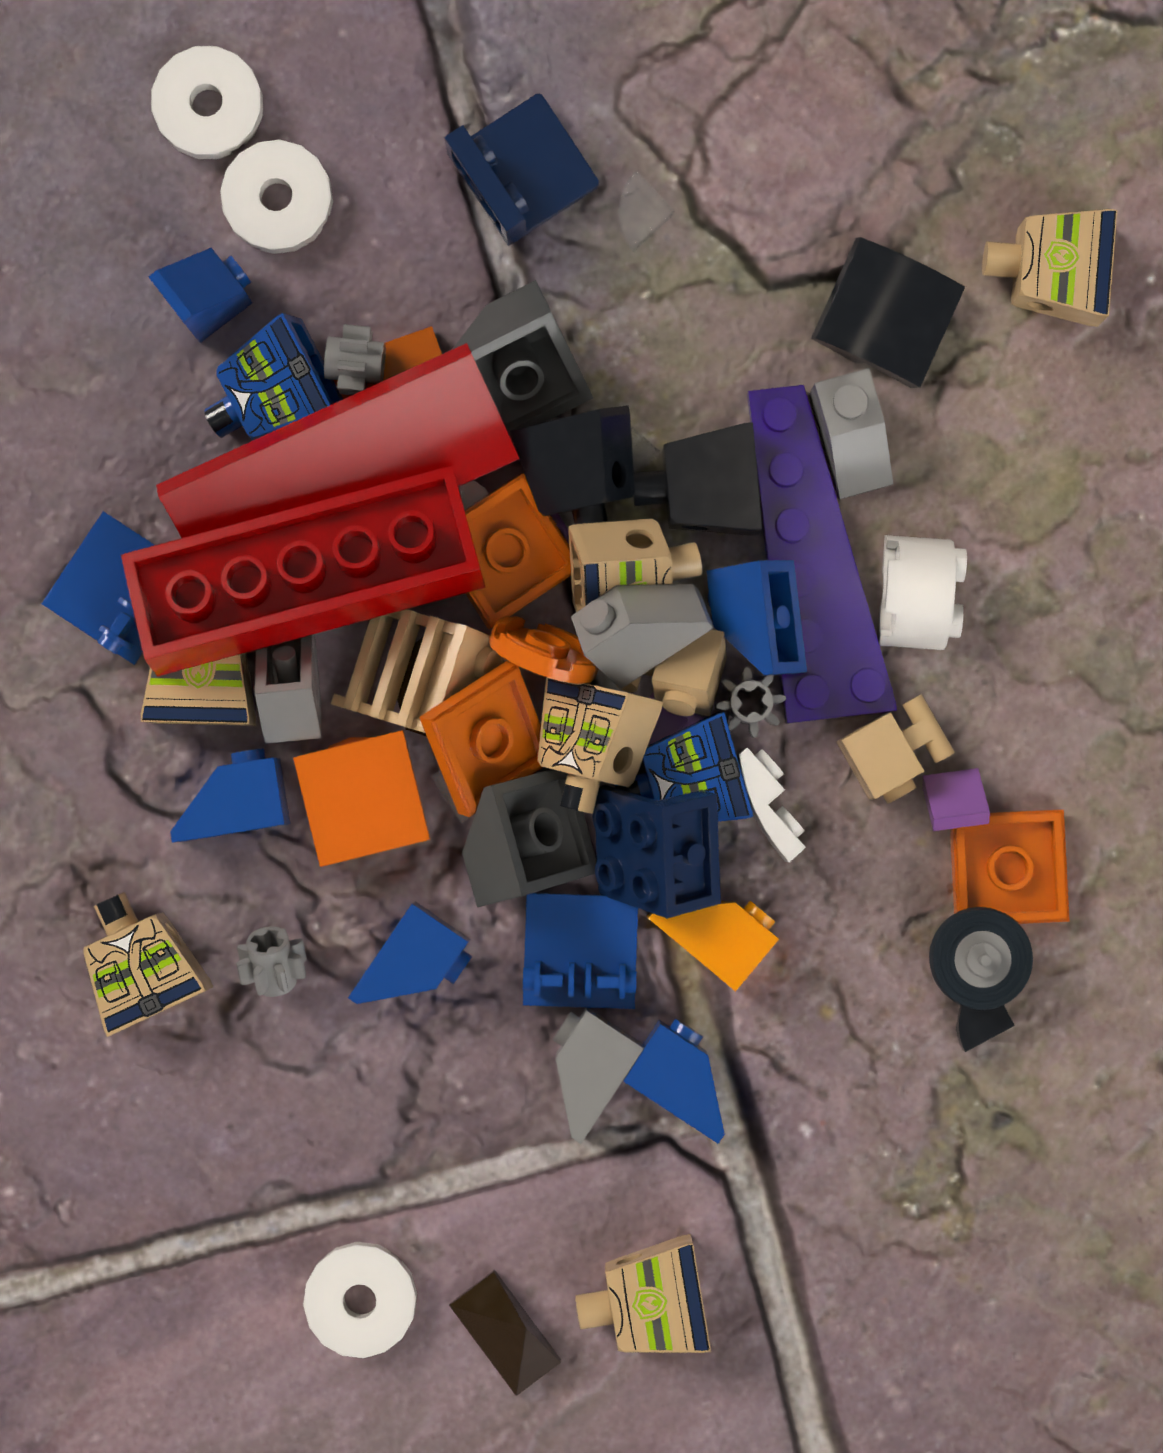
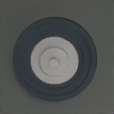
M973 907L953 914L941 924L932 939L929 963L937 986L947 997L959 1005L970 1009L987 1010L1007 1004L1024 989L1032 971L1033 952L1026 932L1016 920L992 908Z

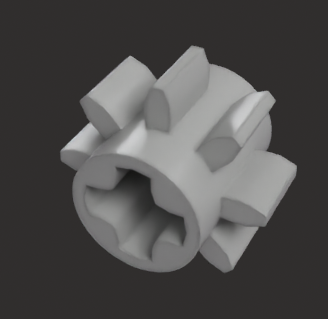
M344 324L343 338L328 336L324 358V378L338 380L337 390H339V394L354 395L367 389V383L378 384L383 381L386 343L372 341L373 331H371V327Z
M745 667L742 671L743 682L738 686L726 679L721 682L723 688L730 695L728 701L719 702L715 705V709L719 711L729 710L730 715L733 717L728 723L729 731L737 728L740 723L748 725L751 738H755L759 732L757 722L764 719L773 726H777L780 723L778 718L771 713L773 704L785 701L786 696L780 694L772 695L768 686L772 683L774 675H767L761 682L752 680V672L749 667ZM754 689L758 690L762 694L758 701L759 705L764 709L762 714L760 715L753 711L747 716L741 715L738 710L742 702L736 697L738 691L740 690L748 694Z
M274 926L257 929L249 935L246 944L238 945L237 947L240 961L236 965L241 985H247L254 982L258 995L268 997L284 995L295 987L297 979H305L306 977L304 962L307 958L303 940L299 938L289 941L286 929Z

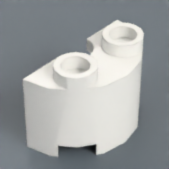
M885 535L882 567L883 594L878 627V642L880 646L944 650L949 637L960 638L963 627V605L954 604L956 582H964L966 576V549L955 548L954 542L947 539Z

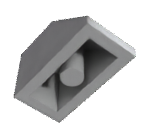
M870 368L814 383L809 397L838 499L841 500L892 486L893 478L885 421Z
M694 584L616 585L571 616L584 656L620 689L714 628L700 591Z
M315 634L256 650L255 699L265 744L321 738L322 700Z
M587 1007L580 1017L570 1012L553 1038V1041L560 1045L555 1059L571 1138L582 1144L644 1049L640 1041Z

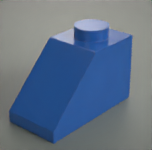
M212 247L162 267L148 276L200 343L253 303L244 290L246 286L252 283L231 255L222 262Z
M759 560L707 570L708 603L711 609L713 627L717 631L724 632L725 639L764 676L807 672L794 560Z
M264 748L231 753L232 764L217 766L170 831L172 843L291 824L280 758H266Z
M414 902L348 998L356 1004L435 990L444 978L454 984L472 958L470 954L464 951V948L471 939L419 903Z
M676 1018L670 1026L658 1020L643 1043V1051L625 1076L623 1082L719 1144L725 1133L709 1057L706 1050L699 1046L703 1036Z

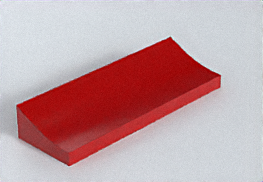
M465 343L157 484L156 488L158 497L181 538L451 465L453 466L459 487L520 458L468 344Z
M452 465L121 554L144 660L157 677L486 588Z

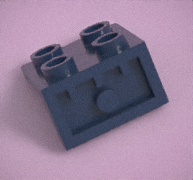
M539 93L472 136L462 125L444 137L448 156L508 246L584 198L599 186L598 178L543 95Z
M607 785L599 786L592 820L596 831L597 863L595 865V876L601 895L664 918H671L721 904L716 793L699 790L657 801Z

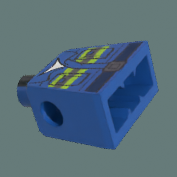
M281 313L218 366L216 375L227 396L207 407L204 412L209 425L219 437L223 438L243 426L250 439L255 440L341 401L343 398L339 394L334 380L324 378V361L303 320Z
M724 712L707 716L686 728L648 745L642 760L645 772L637 774L634 783L629 787L615 785L617 789L657 801L705 790L717 794L718 822L754 817Z

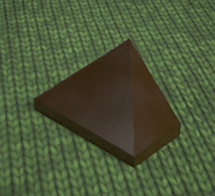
M495 1270L449 1304L516 1396L561 1363L560 1357Z

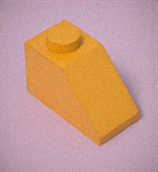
M750 900L744 908H741L734 901H722L721 904L671 918H664L653 913L647 915L649 920L735 992L779 940L769 931L775 921Z

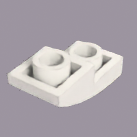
M745 748L737 754V759L753 815L784 861L791 862L806 848L798 839L805 830L783 806L776 812L769 806L774 799L785 791L777 781L784 773L762 749L754 755L748 748Z

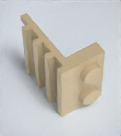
M408 609L372 618L365 633L346 697L334 694L331 704L425 733L419 718L421 715L502 664L503 657L490 647V635L466 625L452 623ZM397 619L399 620L373 704L370 705L367 704L372 684L392 621ZM422 626L426 630L400 712L396 713L393 710L419 628Z

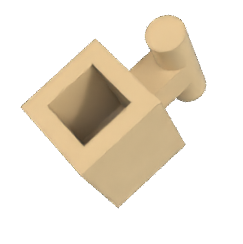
M710 630L644 674L653 676L652 685L655 700L662 701V707L665 710L678 716H692L694 713L705 716L711 715L727 660L724 632ZM641 676L621 690L636 692Z
M922 694L902 705L913 723L901 731L890 712L836 741L869 800L877 799L883 795L888 804L917 788L912 778L923 773L924 769L913 751L924 744L935 764L955 753Z

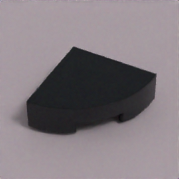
M960 1005L956 1032L962 1050L967 1052L1015 1025L1004 1005L987 1010L970 1009Z

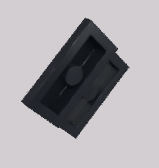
M858 237L854 241L811 339L854 363H866L910 388H920L965 286L914 259L870 240Z

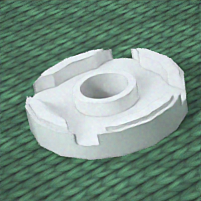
M194 46L175 54L159 70L151 89V111L159 131L177 151L196 159H221L233 154L232 151L238 149L243 143L246 145L255 136L263 117V94L253 70L237 54L218 46ZM205 90H214L222 95L220 110L211 116H201L193 111L195 97Z
M283 140L258 142L240 152L226 169L220 190L223 213L235 234L252 247L272 254L297 251L314 241L323 230L322 227L327 222L333 205L330 179L318 158L301 145ZM273 184H284L292 190L291 202L286 208L279 211L269 210L262 204L264 191Z
M354 1242L336 1247L317 1263L306 1283L303 1307L309 1328L322 1345L342 1356L366 1358L386 1352L403 1338L414 1318L417 1291L411 1271L390 1250L379 1244ZM355 1285L369 1287L376 1297L375 1308L366 1314L352 1312L345 1302V1293L350 1287Z

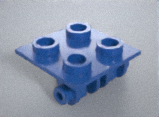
M103 511L41 604L97 640V643L136 665L143 651L121 554L155 545Z
M544 893L526 895L523 1005L635 1009L638 908L604 895Z

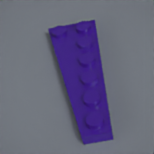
M804 385L748 391L747 399L750 422H753L766 560H794L807 672L780 675L782 695L786 696V700L783 701L785 724L897 711L896 700Z

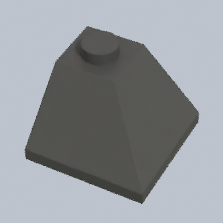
M536 280L485 305L454 346L456 348L465 343L468 344L510 437V431L544 423L593 399L592 393Z
M552 769L484 787L462 852L477 908L525 896L595 874L597 860L584 813L560 806L567 773Z

